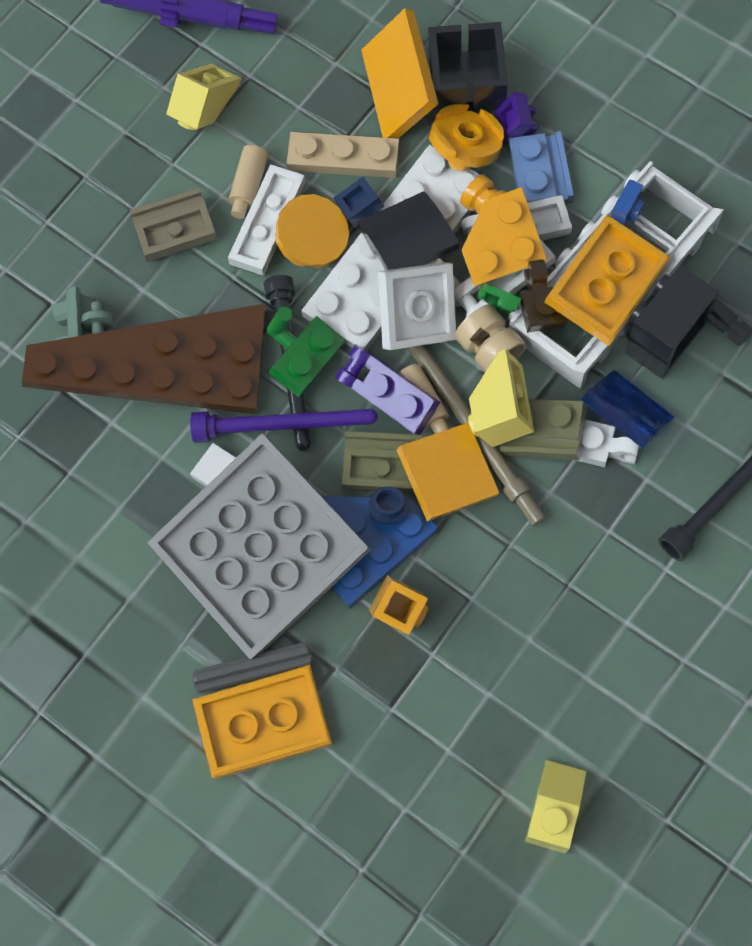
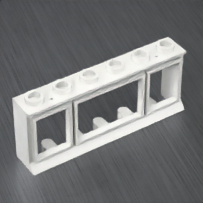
M651 161L641 172L636 169L627 179L624 188L629 179L643 185L642 192L647 188L689 217L693 222L677 240L641 215L636 223L628 222L631 227L667 251L665 254L670 256V259L636 308L642 302L648 305L655 297L653 290L659 280L665 274L672 276L688 254L693 256L698 251L705 234L708 231L713 234L717 230L724 209L713 208L653 167ZM613 195L604 205L601 211L602 216L596 223L590 221L584 227L578 237V244L572 250L566 248L561 253L555 263L556 269L547 276L548 287H554L606 214L611 216L619 197ZM520 302L516 311L511 312L508 316L510 321L509 327H512L527 343L526 349L579 389L584 386L587 373L596 362L601 364L610 352L612 343L607 346L596 337H593L577 357H574L542 332L527 333ZM632 314L625 322L619 333L616 335L612 343L617 339V337L620 334L622 336L626 335L627 331L633 324L630 322Z

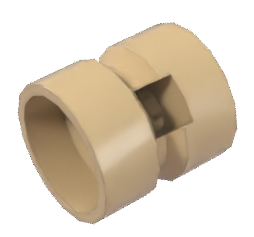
M486 304L472 312L459 325L454 336L469 354L476 353L475 361L484 372H486L498 351L506 349L518 360L527 347V343L512 327L505 328L506 320L491 304Z

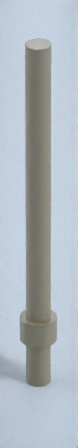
M425 346L407 347L460 424L468 423V416L471 414V411ZM475 436L484 458L505 486L503 491L511 503L518 504L533 527L542 523L546 517L531 497L530 493L532 490L523 477L518 478L496 446L491 447L479 436Z

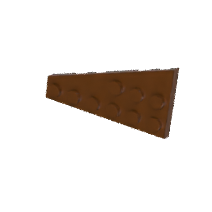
M265 304L27 345L22 387L255 414L258 399Z

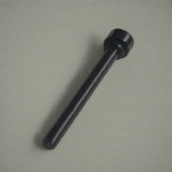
M276 275L267 278L263 282L265 297L267 300H270L272 306H275V313L280 307H288L290 309L289 304L292 303V297L295 295L293 278L288 275ZM291 318L285 328L294 335ZM280 344L281 353L283 355L287 351V349ZM287 388L290 413H306L303 392L297 397ZM293 429L296 448L300 451L308 450L311 445L309 429Z
M752 455L683 526L670 527L658 539L660 546L670 557L677 561H683L694 549L695 536L752 478Z

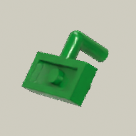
M280 307L269 323L267 332L284 346L287 351L271 368L269 374L299 397L346 339L318 316L311 321L297 338L285 328L292 318V311L288 307Z

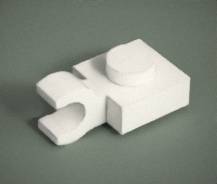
M585 420L582 443H580L579 447L580 458L576 461L605 468L607 459L610 457L622 462L635 464L640 441L629 437L613 438L615 433L614 426Z

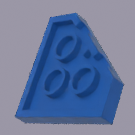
M322 496L371 548L354 567L331 587L349 609L356 605L381 583L387 575H390L438 532L437 525L432 520L426 521L423 511L412 499H407L408 513L404 520L395 525H382L370 516V498Z

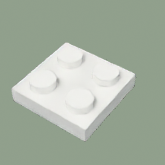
M444 262L378 271L383 349L395 350L456 340L454 338L456 320L452 263Z

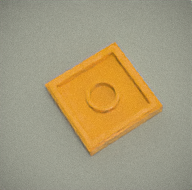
M469 422L406 443L397 449V453L427 522L492 499L500 494L477 440L471 431Z

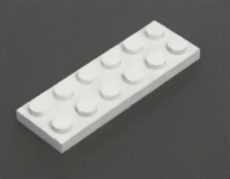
M429 145L385 201L384 207L379 211L425 191L438 207L455 234L461 227V221L472 212L460 204L462 193L470 182L480 174L470 168L466 171L453 169L449 165V160H446L434 147ZM362 233L301 311L302 317L310 322L318 316L345 338L344 343L349 347L353 348L357 344L368 350L382 332L378 271H385L377 254L374 255Z

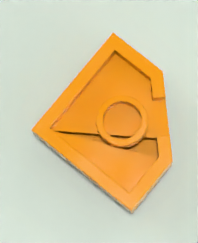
M522 187L485 200L462 248V253L474 286L527 268L529 261L541 259L547 261Z

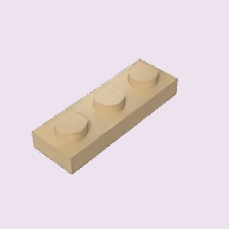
M290 132L287 169L293 172L396 178L399 139Z

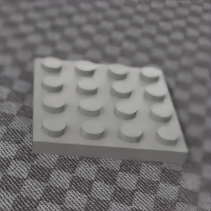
M263 433L147 542L250 660L263 653L371 550Z

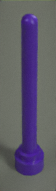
M373 409L217 418V415H210L209 411L191 413L190 429L193 442L203 443L211 442L212 438H218L219 434L369 425L377 421L378 414Z

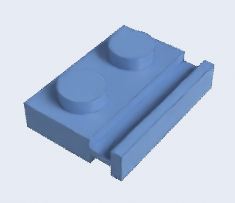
M561 131L549 136H545V133L509 138L508 148L516 189L522 187L527 203L560 195L563 196L564 201L572 203L574 194Z

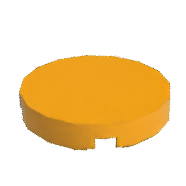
M316 194L300 195L288 201L277 215L275 223L276 244L282 254L295 265L314 267V269L324 268L334 263L347 246L349 238L347 220L341 209L325 197Z

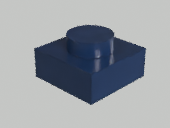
M363 176L333 198L354 228L358 226V221L375 214L384 207Z

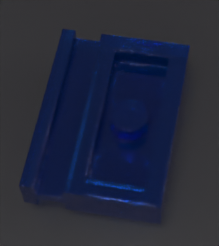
M613 370L598 381L593 388L590 387L582 398L585 404L642 449L648 442L653 441L667 429L675 418L616 370Z

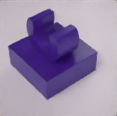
M513 92L495 110L496 119L504 130L502 143L508 144L509 138L534 135L540 129V124L532 123L531 117L537 113V109L528 104L527 94Z

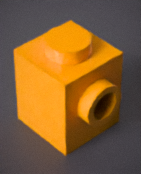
M387 575L369 611L373 617L409 635L413 627L418 628L424 620L428 611V606L425 605L428 598L422 592Z

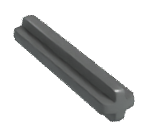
M303 642L260 653L252 660L244 657L197 669L193 672L195 689L198 693H205L311 665L312 656L307 643Z

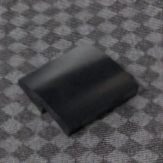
M425 191L357 222L374 255L377 254L385 270L426 265L459 249V241Z

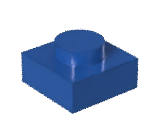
M629 179L612 210L611 217L624 226H627L629 221L636 223L643 210L645 202L640 200L643 189L642 184Z

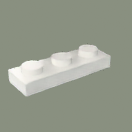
M270 164L228 256L230 265L264 276L277 247L275 239L277 215L288 201L300 196L306 183L304 175Z

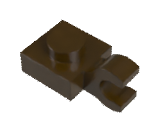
M544 259L529 261V269L524 270L528 290L521 291L519 295L527 333L565 327L567 318L544 303L554 288L547 286V269Z

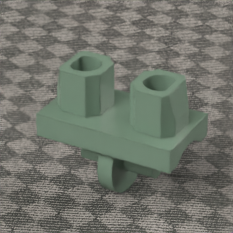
M77 286L67 288L66 299L53 304V317L56 323L63 327L68 325V333L58 335L54 340L104 332V330L114 326V316L112 313L102 311V303L96 301L93 297L82 295L80 288Z

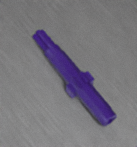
M100 0V3L112 5L113 7L158 15L161 17L160 25L175 28L180 24V20L224 29L240 30L242 28L274 35L277 28L278 14L246 8L243 4L233 3L228 0Z

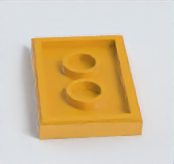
M406 8L361 49L383 138L399 139L438 105L415 12Z
M606 214L551 290L544 303L609 346L666 265L670 256Z
M310 665L192 699L213 780L333 745Z

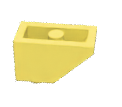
M212 63L178 73L166 114L177 119L180 126L189 130H198L213 124L239 87L242 78Z
M506 349L498 351L469 398L471 414L468 416V422L471 431L476 437L479 436L491 447L534 432L523 366Z
M549 760L545 761L525 839L526 843L564 854L567 853L570 849L580 809L587 771Z

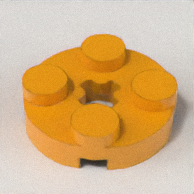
M465 104L449 105L441 109L436 115L429 133V140L435 150L446 160H449V165L457 171H466L470 167H483L493 163L499 157L504 138L503 127L492 114L480 109L479 114L468 111L469 105Z

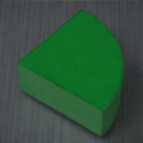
M482 284L476 295L478 299L506 313L516 311L521 298L488 284Z

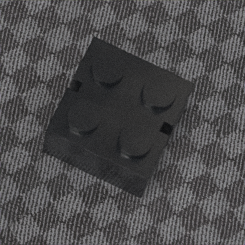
M501 22L468 24V51L461 52V25L428 27L430 73L438 100V105L433 108L434 114H438L444 107L454 104L473 105V111H480V109L496 110L507 99L508 82Z
M681 265L672 276L665 274L653 290L655 297L648 305L642 302L632 314L630 322L633 324L625 335L629 339L625 354L663 379L707 324L719 291Z

